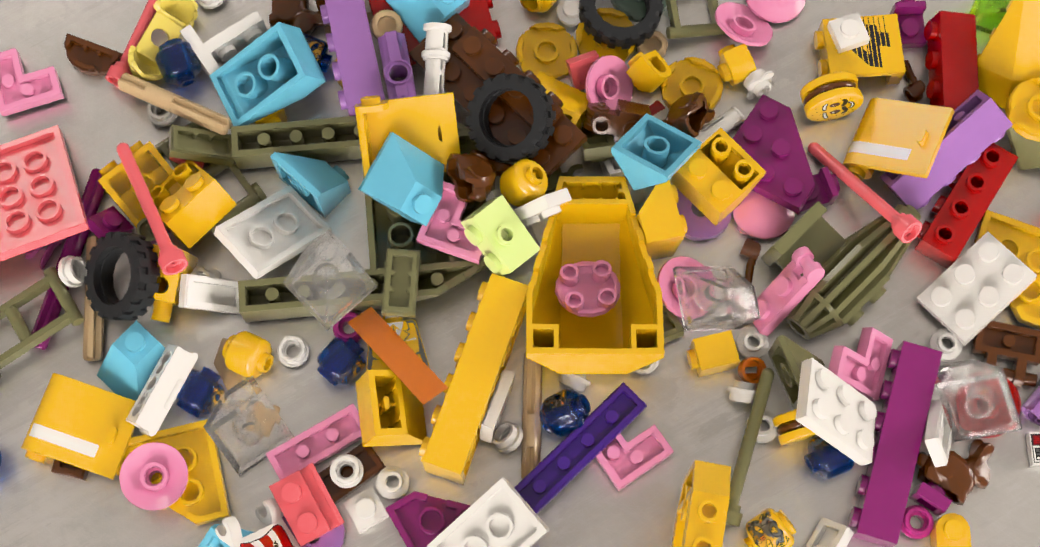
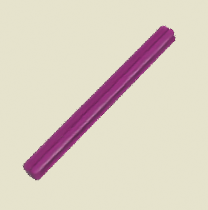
M97 168L91 171L81 198L87 221L89 217L97 214L105 192L104 188L97 181L102 177L99 173L101 169ZM90 229L66 238L56 265L57 272L59 261L63 257L69 255L81 257ZM49 288L46 292L31 332L32 334L59 317L62 306L52 288ZM51 337L34 348L45 350Z

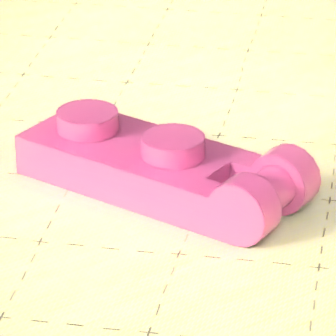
M805 246L796 249L792 254V261L745 311L760 334L769 336L824 277L825 270L819 262H814V255L810 249Z

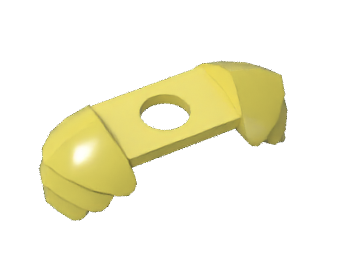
M157 0L153 7L156 13L137 46L131 45L129 48L128 63L133 76L145 81H157L169 72L167 66H164V62L179 38L180 30L188 25H191L193 28L194 21L198 16V4L195 0ZM160 29L167 34L168 42L164 47H158L153 44L151 35L154 30Z

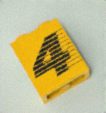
M897 14L860 16L870 37L869 43L840 54L827 29L828 22L837 18L822 19L818 31L814 32L815 50H820L821 60H818L819 77L833 72H851L857 78L885 76L887 85L900 83L906 73Z

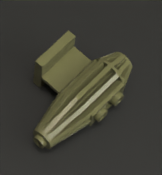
M818 201L761 257L769 267L775 262L784 269L792 261L794 251L805 246L813 253L814 262H819L825 270L824 277L786 317V321L791 328L804 339L810 340L838 329L846 323L851 327L863 316L864 312L861 308L868 301L874 304L887 291L883 286L890 280V275L911 242L903 243L893 234L891 223L883 216L878 217L844 239L822 217L827 209ZM898 204L894 207L900 214H911L920 221L921 219L920 213L911 205L907 204L904 206Z

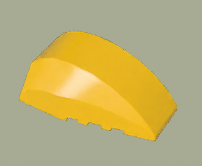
M559 176L555 191L567 188L572 200L560 205L562 211L548 217L546 227L544 228L540 250L536 256L532 277L526 291V358L559 374H628L663 359L665 351L662 291L659 282L656 280L654 266L644 243L645 238L636 218V210L625 176ZM581 261H607L620 283V298L615 307L606 314L596 317H580L568 312L559 303L555 294L556 280L560 275L561 267L565 264H574Z

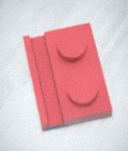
M313 463L269 486L300 547L345 523Z

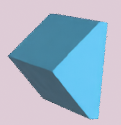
M646 113L611 148V153L633 190L666 183L701 147L702 142Z

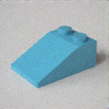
M282 22L276 23L209 75L233 126L249 125L305 98L327 81L301 29Z

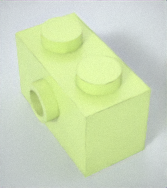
M503 195L488 200L460 222L465 228L464 233L467 239L477 246L485 256L484 262L486 266L499 276L512 273L540 250Z

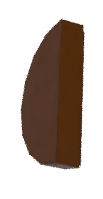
M68 33L65 38L64 47L67 58L75 69L85 75L100 76L107 74L110 65L120 61L123 53Z

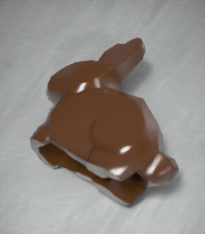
M272 0V13L269 15L270 27H273L278 22L300 28L304 37L312 34L317 26L326 27L330 25V23L323 24L321 11L314 12L309 9V0Z
M695 92L675 101L666 119L662 121L695 138L699 135L703 125L714 119L715 110L708 108L707 99L703 93Z
M475 149L469 154L451 153L447 160L446 172L447 175L451 176L455 185L454 192L458 200L466 203L483 202L488 198L495 184L496 176L501 177L502 173L514 164L487 157L485 152Z
M975 439L970 444L968 458L964 459L955 451H950L947 465L940 467L934 466L930 454L919 452L917 479L926 484L931 482L945 490V495L950 497L954 504L963 505L967 495L972 492L974 486L985 489L989 485L990 468L986 462L992 455L994 446L991 443H984L981 439Z

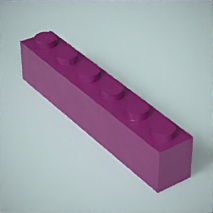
M903 341L897 349H892L890 352L887 368H891L889 380H884L879 396L880 399L884 400L881 412L876 411L874 430L876 434L872 463L868 464L866 475L861 474L858 480L856 494L861 496L858 507L853 506L848 521V526L853 527L852 531L854 534L852 537L884 547H893L898 543L942 351Z

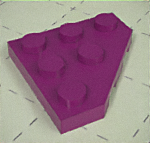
M763 94L733 137V140L766 171L765 176L752 191L799 214L815 189V181L791 108Z
M414 491L385 509L407 547H427L430 542L464 513L470 505Z

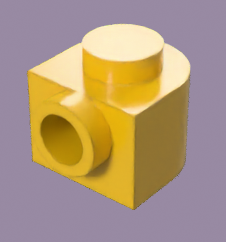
M730 44L718 51L720 61L717 69L724 83L729 82L732 86L739 84L756 70L754 60L746 44L739 46Z
M656 50L647 54L642 52L636 54L628 62L630 68L626 71L632 79L633 85L639 91L648 93L654 92L671 74L670 67Z
M948 513L936 519L930 533V547H971L970 526L966 519L956 513Z

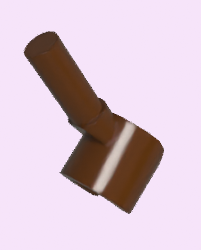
M904 60L905 74L910 85L903 88V93L908 102L915 103L923 98L926 86L923 81L917 80L909 60Z
M749 238L746 239L740 252L741 255L749 258L744 277V285L747 286L752 285L754 266L761 251V245Z

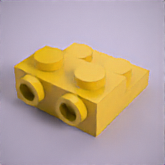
M139 140L130 147L149 192L155 186L161 185L172 175L173 169L150 141L143 145ZM113 160L99 170L102 177L97 181L137 228L138 223L143 218H146L122 162L117 164Z

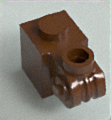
M621 99L617 101L616 110H610L604 102L590 103L587 105L586 119L583 122V127L593 134L612 135L614 141L618 142L646 113L651 115L650 107L646 104Z

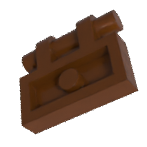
M991 321L973 338L971 352L984 355L983 363L971 361L968 367V374L994 373L1004 376L1015 387L1021 388L1023 385L1036 386L1038 375L1026 372L1027 364L1035 366L1040 364V330ZM997 358L1014 361L1013 369L996 366Z

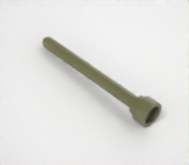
M765 368L761 372L730 482V499L726 524L740 527L743 516L740 513L742 506H739V501L775 375L771 368Z

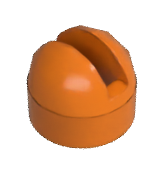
M758 357L744 358L738 364V375L744 382L759 383L761 372L766 368V365ZM757 367V373H745V368Z

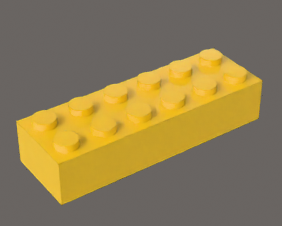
M491 273L488 282H482L477 295V300H479L477 313L473 311L470 313L465 330L468 331L466 343L460 342L455 353V373H448L444 383L448 387L443 391L445 393V400L442 406L436 405L431 418V424H433L431 437L425 436L420 447L419 456H422L421 461L427 473L464 485L481 438L479 436L483 418L500 375L506 369L526 314V291L528 285Z

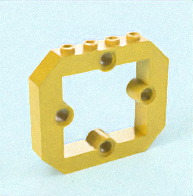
M699 460L693 462L683 481L671 547H722L730 499L731 466Z

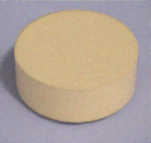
M381 10L374 15L371 21V30L374 37L378 40L385 32L396 30L402 33L403 22L396 12Z
M655 30L651 38H646L643 44L636 47L637 54L640 52L647 54L656 50L664 58L668 47L667 39L661 32Z

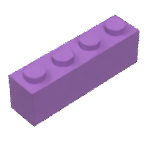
M325 0V5H320L323 24L330 23L331 33L325 35L329 53L336 52L337 61L331 62L335 81L342 80L343 90L337 91L341 110L348 109L349 116H356L355 105L361 103L360 98L379 95L381 100H385L364 0Z
M976 90L954 110L955 112L927 178L885 172L880 176V179L905 206L907 204L911 205L916 210L926 206L935 193L942 187L951 184L961 170L967 165L976 162L987 147L1004 137L1006 131L1013 124L991 97L980 90Z

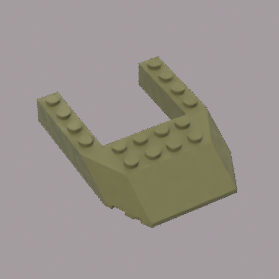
M356 116L231 127L232 158L239 170L274 167L270 158L274 152L326 162L362 159ZM457 122L460 154H469L472 150L477 149L475 146L477 143L475 140L470 139L468 134L470 129L466 128L464 124ZM444 172L443 181L454 185L451 176ZM365 194L370 269L238 281L239 313L247 323L335 315L345 312H364L370 307L375 311L381 310L387 248L420 250L417 301L438 297L487 268L484 262L485 256L482 255L480 263L476 264L417 243L416 238L422 225L407 220ZM486 199L483 202H468L461 221L487 202Z

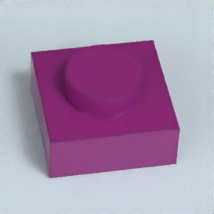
M114 206L88 218L89 228L98 239L106 237L108 232L132 233L134 226Z
M928 482V484L920 483L909 496V499L925 507L937 517L945 513L952 502L951 499L945 496V490L931 482Z

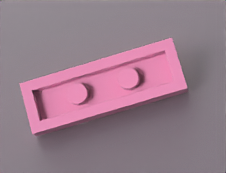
M353 403L267 452L266 456L279 479L282 480L311 463L316 466L361 440L359 412Z

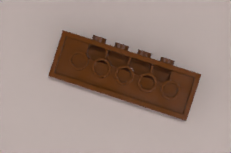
M458 13L444 22L452 26V32L448 34L447 51L450 53V59L445 63L444 91L446 93L453 92L454 100L468 114L469 109H467L469 100L472 101L474 98L473 92L477 87H482L484 85L483 82L488 78H495L498 74L512 73L530 77L536 83L541 84L540 80L530 70L523 73L517 67L519 61L508 49L501 52L495 46L497 40L487 29L484 28L480 32L475 26L471 27ZM426 38L409 53L411 59L424 71L425 61L421 57V52L425 50ZM515 90L506 91L498 96L492 104L489 113V128L494 138L501 144L508 146L522 142L530 133L534 121L533 108L529 99L523 93ZM552 91L547 95L551 96L554 103L551 105L552 110L556 111V120H553V127H555L553 136L549 135L547 139L549 141L548 145L544 149H540L537 156L527 158L538 163L546 172L547 178L588 140L587 136L564 115L561 109L564 104Z

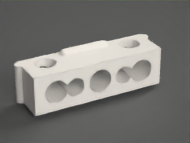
M168 344L125 421L139 428V432L148 436L156 435L198 359L197 353Z

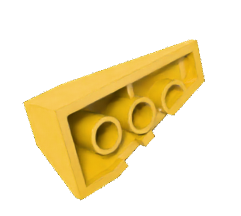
M1011 0L1006 7L1007 12L998 27L994 28L991 32L990 40L986 47L977 56L979 90L991 97L997 106L1003 109L1006 108L1007 98L1016 85L1031 78L1040 77V0Z

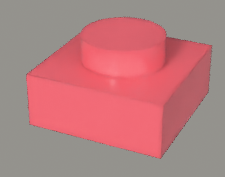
M595 50L566 60L572 87L580 91L585 89L586 77L591 65L599 58Z

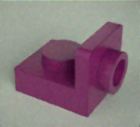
M900 0L894 4L890 14H897L902 49L924 48L926 45L923 19L926 1Z
M828 166L820 168L818 174L813 175L815 189L799 214H797L798 216L805 214L818 201L824 207L834 204L840 192V184L836 175L830 173Z

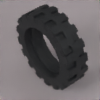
M580 0L578 8L580 9L579 19L581 23H584L585 32L588 35L592 34L594 36V41L599 44L603 42L611 49L621 47V50L630 49L632 45L640 46L646 38H651L660 22L664 4H662V0H643L646 7V15L643 20L634 26L624 28L613 26L604 21L597 13L596 0Z
M503 73L496 75L495 78L486 79L482 87L475 89L473 92L474 98L472 101L469 100L467 106L469 116H466V125L470 127L468 132L470 139L475 140L477 143L475 146L480 152H485L487 157L494 160L518 162L521 159L537 156L539 154L538 151L548 145L549 141L547 139L549 135L553 136L555 130L553 120H556V111L552 110L551 105L554 103L551 96L546 94V89L543 85L536 83L530 77ZM515 90L523 93L529 99L533 108L534 121L530 133L522 142L508 146L501 144L494 138L489 128V113L492 104L498 96L506 91Z
M108 232L106 237H100L96 241L98 244L96 247H92L89 253L91 258L87 260L85 266L87 276H84V284L88 288L86 291L87 299L92 302L90 306L93 311H98V316L101 318H107L108 320H137L138 316L145 315L148 312L146 308L154 303V293H157L159 289L157 277H160V267H157L156 263L158 255L152 250L154 246L150 241H145V236L126 232ZM125 252L130 263L131 278L126 294L122 300H119L114 289L113 274L119 257Z

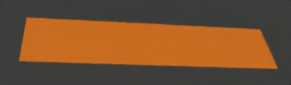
M372 307L347 322L423 405L448 388Z

